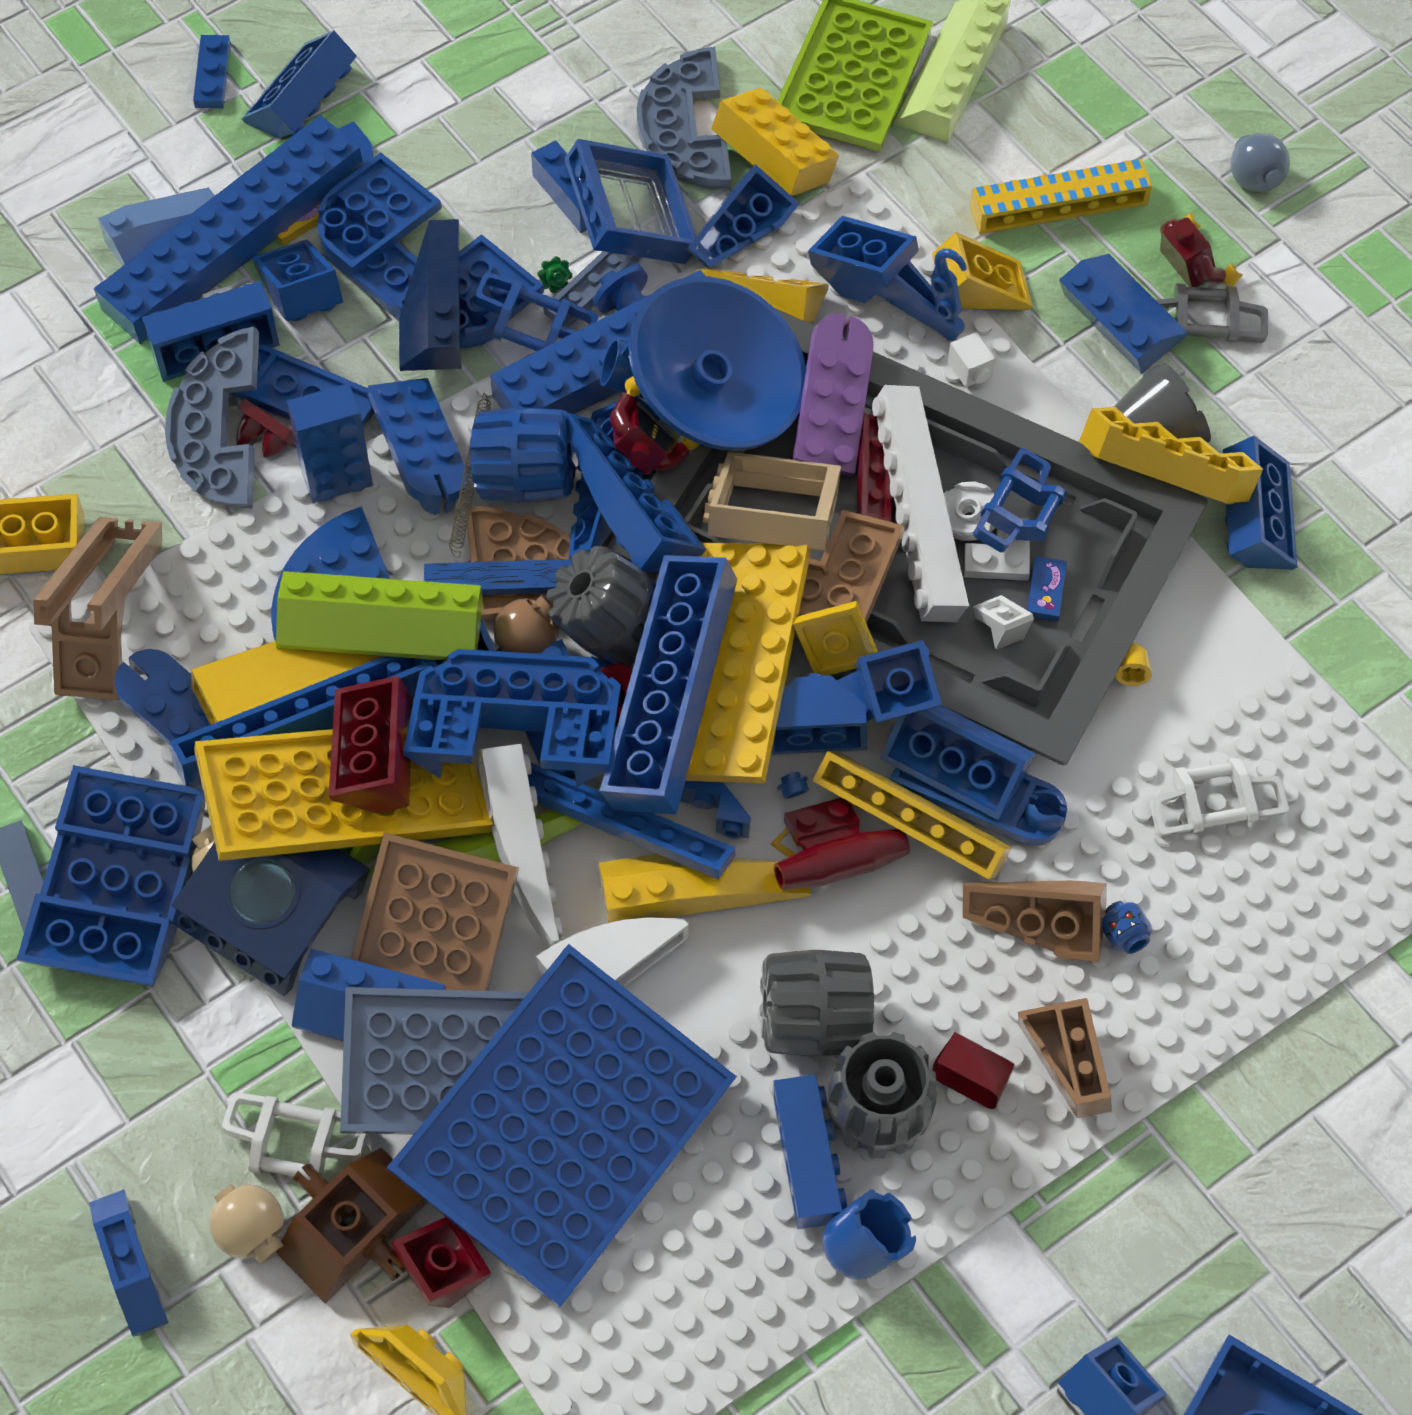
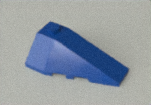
M755 164L731 190L686 250L710 269L781 227L800 203Z

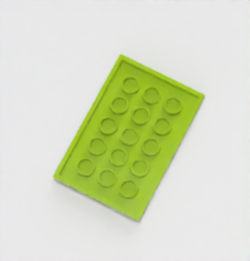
M822 0L777 102L789 109L791 114L806 124L815 134L881 152L931 34L933 21L858 0Z

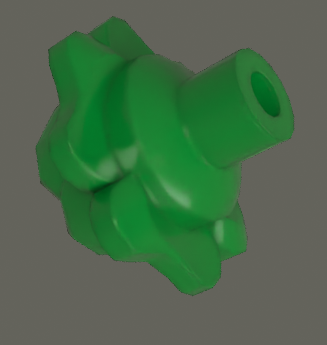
M558 256L553 257L550 261H543L541 263L542 269L537 272V276L541 279L544 289L549 288L552 293H556L559 289L564 288L568 284L567 280H570L573 276L569 270V262L567 260L561 261Z

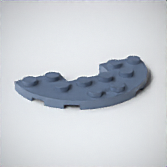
M707 47L681 54L679 60L669 65L664 63L650 76L649 83L641 90L638 98V134L646 151L669 155L675 176L705 186L731 187L727 142L719 135L697 136L693 99L720 98L715 47Z
M254 327L241 329L218 339L219 343L213 346L206 353L201 351L185 369L187 374L179 388L175 387L172 392L165 421L168 453L171 461L175 463L177 470L181 474L180 477L193 490L208 500L220 505L236 508L253 507L255 448L250 444L226 447L228 395L233 392L257 390L259 331Z

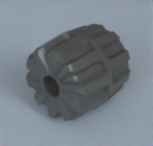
M594 546L590 552L586 549L580 550L571 557V565L569 567L560 566L555 573L558 583L555 588L548 590L546 597L553 604V608L548 613L552 621L585 651L600 660L631 667L636 660L656 583L643 570L608 547Z
M803 950L772 953L764 959L760 980V992L763 997V1003L760 1005V1016L763 1017L761 1034L764 1039V1046L768 1052L802 1056L840 1055L846 1046L853 1048L859 1044L861 1035L873 1032L874 986L870 963L864 954L831 950Z
M875 1032L861 1035L859 1044L855 1047L846 1046L837 1060L828 1085L829 1117L833 1129H841L843 1131L844 1145L852 1151L859 1147L866 1149L870 1158L884 1159L887 1151L893 1150L898 1154H903L913 1148L917 1138L924 1134L936 1105V1072L929 1070V1055L922 1046L915 1047L905 1041V1035L892 1032L890 1036H876Z

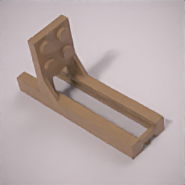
M99 517L33 599L34 625L52 627L54 695L119 701L115 689V675L122 664L121 633L125 600L128 593L162 547L161 522L142 521L141 529H134V520L128 519L125 521V528L118 527V518ZM115 538L135 540L87 604V611L93 612L86 622H73L71 599L113 546Z

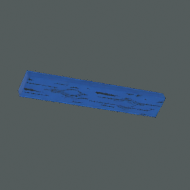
M571 559L424 564V581L481 585L482 595L542 594L556 587L558 581L555 573L560 566L569 567Z

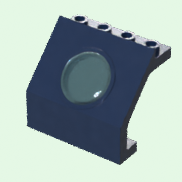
M214 842L171 906L176 909L172 924L279 994L285 996L293 988L305 953L340 902L347 896L355 900L362 894L370 868L339 848L219 861Z

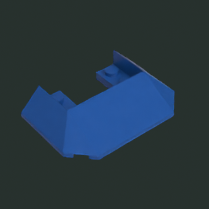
M457 649L447 655L448 660L435 668L429 666L419 673L403 754L440 779L444 762L473 764L479 728L545 732L540 758L541 769L575 771L576 787L605 772L610 767L621 685L613 677L608 678L600 670L599 664L591 657Z

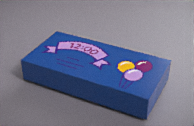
M1035 556L1027 611L1033 614V618L1058 622L1067 561Z

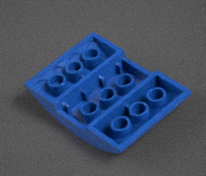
M73 765L55 826L58 834L41 892L40 894H35L16 960L153 987L164 966L178 928L172 924L176 909L171 905L193 874L192 856L197 846L192 839L201 833L205 809L203 789Z

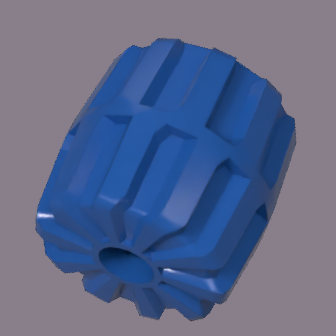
M508 408L478 413L474 419L471 432L470 464L473 484L480 498L488 501L529 503L564 499L570 496L574 487L573 480L576 475V466L572 460L575 451L566 421L569 413L564 410L542 408Z

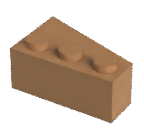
M1083 998L1017 1012L1019 1027L1076 1118L1112 1112L1111 1094L1088 999Z

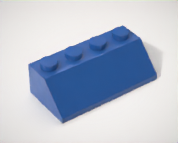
M335 30L304 43L241 119L246 124L279 139L287 135L294 136L304 128L305 124L303 121L307 116L310 117L319 110L321 99L328 97L336 89L335 82L345 77L351 71L352 67L350 64L357 55Z
M1110 254L1081 260L1059 279L1062 291L1070 302L1141 374L1188 335V332Z
M1256 436L1249 437L1224 448L1223 454L1244 452L1263 468L1249 501L1226 504L1227 515L1225 516V522L1228 527L1227 550L1229 555L1247 568L1289 570L1298 568L1290 462Z
M939 706L898 717L880 759L999 820L1022 784L1036 753L944 706Z
M311 948L299 979L291 1025L296 1029L344 1041L346 987L446 990L445 984Z

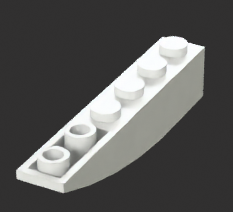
M522 744L481 749L477 761L489 818L493 822L491 832L501 863L519 867L513 892L530 924L546 949L558 943L559 938L562 937V924L560 917H554L552 905L556 904V893L554 885L548 884L546 872L550 871V862L547 851H542L540 839H543L544 832L542 821L540 818L536 819L534 807L537 806V793L534 786H529L528 775L531 774L529 755L523 754Z

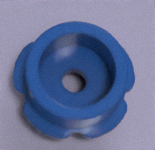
M793 772L780 778L782 784L777 787L778 791L781 790L784 799L794 798L809 791L807 785L808 777L801 776L799 772Z

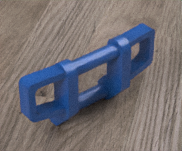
M488 272L483 275L474 298V303L477 306L499 314L492 338L500 341L503 338L534 351L541 350L555 343L558 338L563 339L577 332L563 327L567 314L589 325L598 320L597 314L568 300L563 299L559 301L523 287L521 282ZM490 285L509 291L504 304L483 295L485 287ZM518 298L557 313L546 342L506 327Z
M1020 448L1010 466L1004 469L1001 474V483L991 501L984 505L981 511V518L973 531V536L1000 553L1005 552L1014 539L1022 541L1044 540L1049 531L1048 525L1057 507L1062 505L1067 497V492L1058 485H1045L1051 468L1050 463L1026 448ZM1019 462L1025 463L1039 473L1037 482L1015 469ZM1011 490L1035 505H1044L1037 520L1024 521L1002 508ZM988 522L1009 535V537L1005 540L999 538L985 528V523Z

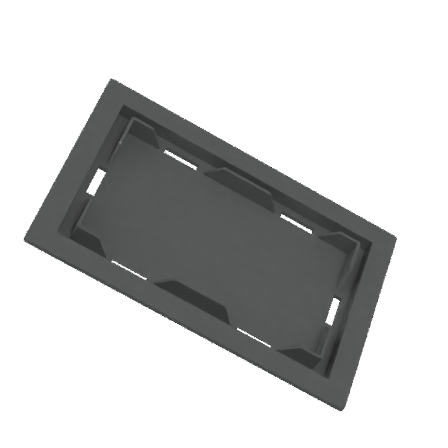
M776 309L795 334L807 367L811 335L815 326ZM873 352L865 407L872 410L873 400L878 396L884 385L919 387L943 493L954 489V485L961 482H978L987 485L995 494L1001 483L1000 476L1004 469L1010 466L1020 448H1026L1050 463L1051 468L1045 485H1058L1066 490L1067 497L1074 500L1071 506L1063 503L1057 507L1048 525L1049 531L1044 540L1030 541V574L1028 581L964 577L965 543H985L980 540L961 541L954 539L969 607L957 622L921 621L919 609L914 604L915 591L913 582L908 576L909 564L906 552L902 549L901 539L867 622L878 652L924 640L930 655L975 675L971 683L931 665L942 706L1030 751L1065 766L1069 763L1203 514L1208 500L1187 489L1096 458L1089 453V450L1082 443ZM799 414L790 427L778 438L761 447L745 450L743 454L792 460ZM680 435L678 439L682 443V435ZM699 445L695 449H689L690 453L674 470L669 472L656 471L652 477L651 482L656 487L653 493L661 502L664 500L671 502L701 543H762L707 536L708 523H703L705 503H708L710 489H713L714 477L717 476L719 463L724 464L727 453L733 451L718 450ZM858 456L855 474L852 477L840 475L838 498L826 546L841 511L857 513ZM1023 462L1018 463L1015 468L1016 470L1034 481H1038L1039 473ZM733 486L728 506L816 516L820 496ZM1011 490L1002 508L1021 519L1037 520L1044 505H1035ZM892 497L891 522L897 523V509L894 497ZM968 512L965 515H972L974 513ZM996 528L991 533L996 535ZM614 535L608 544V548L632 563L631 556L626 549L617 543V537ZM811 549L810 559L821 561L824 550ZM1035 556L1067 561L1058 622L1034 618L1023 640L996 650L991 627L975 618L973 606L1002 595L1027 610ZM1090 599H1097L1103 602L1083 641L1080 642L1071 638L1070 636ZM795 630L794 640L800 642Z

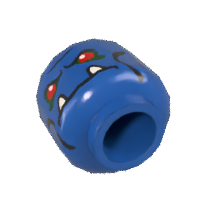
M1117 901L1106 908V915L1102 919V929L1114 950L1133 954L1149 944L1152 925L1138 904Z

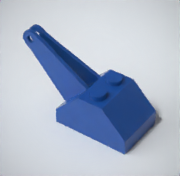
M925 645L929 657L930 652L928 647ZM858 672L851 673L839 680H835L830 675L823 676L819 673H810L804 677H796L783 691L771 755L817 753L835 750H868L867 723L874 717L864 697Z

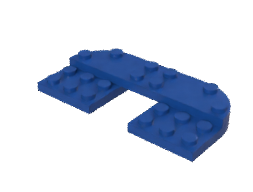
M380 152L334 186L323 198L318 209L319 217L317 224L322 250L336 268L399 320L417 257L398 241L441 210V201ZM482 234L460 250L461 348L484 345L494 339L492 335L499 314L477 306L474 303L476 291L485 273L488 272L523 283V287L541 294L544 293V285ZM490 285L486 286L483 291V295L503 304L509 291ZM518 298L509 320L528 306L530 302Z

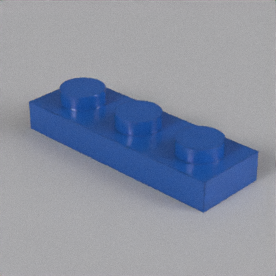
M201 35L193 96L195 108H224L231 46L229 35Z

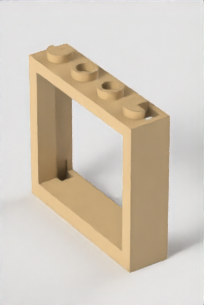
M728 452L724 464L719 463L717 476L714 477L713 489H710L708 503H705L703 523H708L707 536L785 546L791 545L794 547L808 544L809 549L825 551L838 498L841 466ZM733 486L820 496L816 516L728 506Z

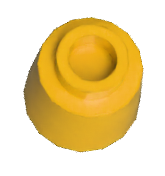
M1133 643L1115 675L1118 682L1128 686H1139L1151 679L1152 672L1148 653L1140 644Z

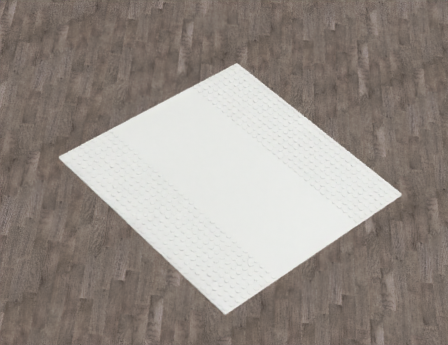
M857 177L797 209L781 227L710 269L746 273V277L749 278L750 275L773 276L776 282H778V279L791 280L792 278L829 284L812 267L808 250L841 216L916 236L919 252L910 262L930 285L935 264L932 252L865 178ZM699 262L642 294L649 296L667 283L685 278L695 273V270L708 268ZM829 284L827 294L814 322H810V324L816 326L824 317L833 313L846 314L845 321L850 316H854L864 322L869 328L874 342L873 352L1079 442L1086 424L1084 418L984 309L962 308L959 317L965 324V330L956 340L977 332L995 357L993 375L982 384H974L965 388L947 361L950 343L954 341L947 340L932 328L878 295L873 296L866 303L840 296ZM614 308L599 316L597 321L617 312V309ZM586 323L583 326L575 329V331H579L589 326V324ZM490 376L439 403L465 465L477 403L482 399H486V394L491 402L490 410L501 409L492 397ZM618 391L575 413V415L591 419L594 411L618 402L623 393ZM481 404L479 407H486V404ZM865 407L864 412L873 414L871 409ZM661 419L659 420V421H660L668 430H670L677 438L680 437V434H679V433H677L676 431H674L671 427H669V426H668L666 423H664ZM381 434L366 442L373 486L367 487L360 492H350L337 496L329 501L312 503L304 478L301 477L253 503L252 508H244L155 556L126 596L121 633L122 663L125 662L129 666V656L135 652L145 649H156L169 654L191 673V669L275 641L271 623L272 601L275 587L285 564L300 544L315 530L331 519L361 506L390 579L424 581V564L471 562L467 530L462 548H455L461 547L462 544L452 542L455 546H452V549L454 551H461L459 558L455 556L458 557L460 552L453 551V555L449 547L458 500H456L454 508L448 513H445L443 508L445 501L443 497L441 498L440 514L434 515L426 512L419 504V501L410 496L406 491L385 437ZM743 450V451H733V452H734V453H742V454H743V453L745 452V450ZM575 454L572 457L576 466V475L573 480L574 487L571 495L564 499L529 503L488 501L481 499L474 489L471 507L504 508V512L523 516L528 513L546 520L571 536V527L577 522V517L573 514V506L579 501V493L575 491L576 481L581 479L582 473L577 469V456ZM653 469L648 475L643 473L642 479H649L651 481L656 470ZM1066 497L1064 504L1071 506L1074 500ZM613 531L601 546L608 547L609 542L615 535ZM1191 536L1133 642L1140 644L1147 650L1152 672L1151 679L1139 686H1128L1118 682L1116 677H1114L1069 763L1063 766L1036 753L1027 771V774L1058 788L1067 802V815L1064 825H1062L1060 833L1054 840L1039 846L1026 845L951 813L1012 847L996 878L989 880L906 834L910 846L908 855L870 873L824 886L810 887V897L670 917L684 919L689 924V939L624 988L737 1076L560 1308L469 1236L492 1274L465 1297L543 1415L718 1414L1412 935V778ZM650 571L645 572L655 583H657L658 575ZM101 586L71 601L73 622H86L93 612L87 611V604ZM1094 598L1090 599L1070 636L1071 638L1080 642L1083 641L1103 602ZM495 620L484 621V625L497 650L499 646L494 639ZM32 622L29 630L53 666L52 627L34 625V622ZM559 627L558 640H563L569 656H594L581 648ZM793 640L784 689L796 677H804L807 674L814 673L801 642ZM929 654V661L932 666L971 683L975 675ZM851 669L830 676L835 680H839L856 672L857 669ZM140 675L144 680L148 679L146 675ZM72 696L124 775L184 786L173 765L170 746L126 708L120 700ZM872 718L867 723L868 750L839 752L890 779L895 767L881 760L880 756L897 718L876 723L875 719ZM479 728L474 762L480 782L481 777L477 760L481 749L522 744L523 754H528L530 762L539 765L525 731ZM827 752L776 754L770 756L765 783L724 782L751 817L749 838L730 839L720 833H716L718 808L701 809L694 804L680 802L677 815L654 814L735 847V858L781 861L788 857L771 846L770 843L786 828L784 814L841 797L812 781ZM1239 757L1249 776H1279L1282 779L1289 810L1284 815L1262 818L1257 822L1246 823L1244 820L1205 827L1202 832L1191 833L1190 831L1165 837H1159L1156 833L1150 803L1158 796L1177 790L1172 775L1174 768L1185 767L1186 770L1226 763L1229 758ZM605 772L587 781L584 785L600 791ZM799 772L801 776L808 777L807 785L809 791L802 795L784 799L781 790H777V787L782 784L780 778L787 774ZM1229 775L1193 782L1201 814L1241 808L1236 786ZM202 784L194 787L203 789ZM1268 784L1252 785L1258 811L1278 808L1273 786ZM1181 797L1160 804L1163 822L1166 827L1188 824ZM206 801L201 832L211 825ZM850 802L860 820L859 833L897 829ZM538 803L534 807L535 815L553 811V809ZM581 823L541 846L542 851H547L549 856L550 871L546 872L548 884L554 885L556 893V904L552 905L554 917H560L562 924V937L559 938L558 942L578 932L608 923L598 862L657 853L586 823ZM790 833L780 842L794 853L804 850L800 846H796ZM460 836L416 841H420L427 844H435ZM378 854L375 859L366 865L368 868L376 865ZM264 859L262 860L260 874L254 879L257 886L241 898L237 893L231 896L237 913L243 919L253 923H268L281 917L289 909L295 894L294 879L288 868L280 862ZM369 874L362 894L355 900L349 896L345 897L309 947L301 961L293 988L288 994L283 996L258 980L340 1106L343 1041L296 1029L291 1024L299 979L311 948L351 959L372 881ZM1067 880L1107 883L1106 908L1117 901L1138 904L1152 925V933L1149 937V944L1133 954L1114 950L1103 933L1099 962L1063 959L1054 955V952L1036 944L1031 946L1024 943L1023 939L1009 933H999L963 918V884ZM514 892L488 991L530 992L542 977L537 970L536 956L547 949L527 919ZM831 950L864 954L870 963L874 986L873 1032H875L876 1036H890L892 1032L905 1035V1041L915 1047L922 1046L929 1055L930 1071H932L935 1059L954 1032L1015 1064L1011 1077L995 1109L986 1108L936 1081L937 1098L931 1121L924 1134L917 1138L913 1148L903 1154H898L891 1150L886 1152L884 1159L870 1158L866 1149L859 1147L852 1151L844 1145L843 1131L841 1129H833L834 1141H829L831 1154L837 1153L839 1158L840 1175L835 1177L837 1187L844 1188L847 1206L870 1189H874L876 1193L885 1195L888 1192L893 1194L903 1203L912 1217L908 1225L911 1230V1237L916 1236L913 1251L865 1280H853L844 1277L833 1269L828 1262L823 1250L822 1241L826 1225L797 1230L772 1095L773 1080L816 1074L818 1086L824 1085L826 1091L827 1107L822 1108L824 1119H830L828 1085L840 1055L802 1056L776 1054L766 1050L761 1034L763 1017L760 1016V1005L763 1003V997L760 992V980L762 977L763 961L767 955L772 953ZM1083 998L1088 999L1111 1094L1112 1112L1076 1118L1019 1027L1017 1012ZM369 1134L366 1146L370 1152L382 1147L394 1159L413 1135ZM426 1203L413 1217L420 1228L445 1216Z

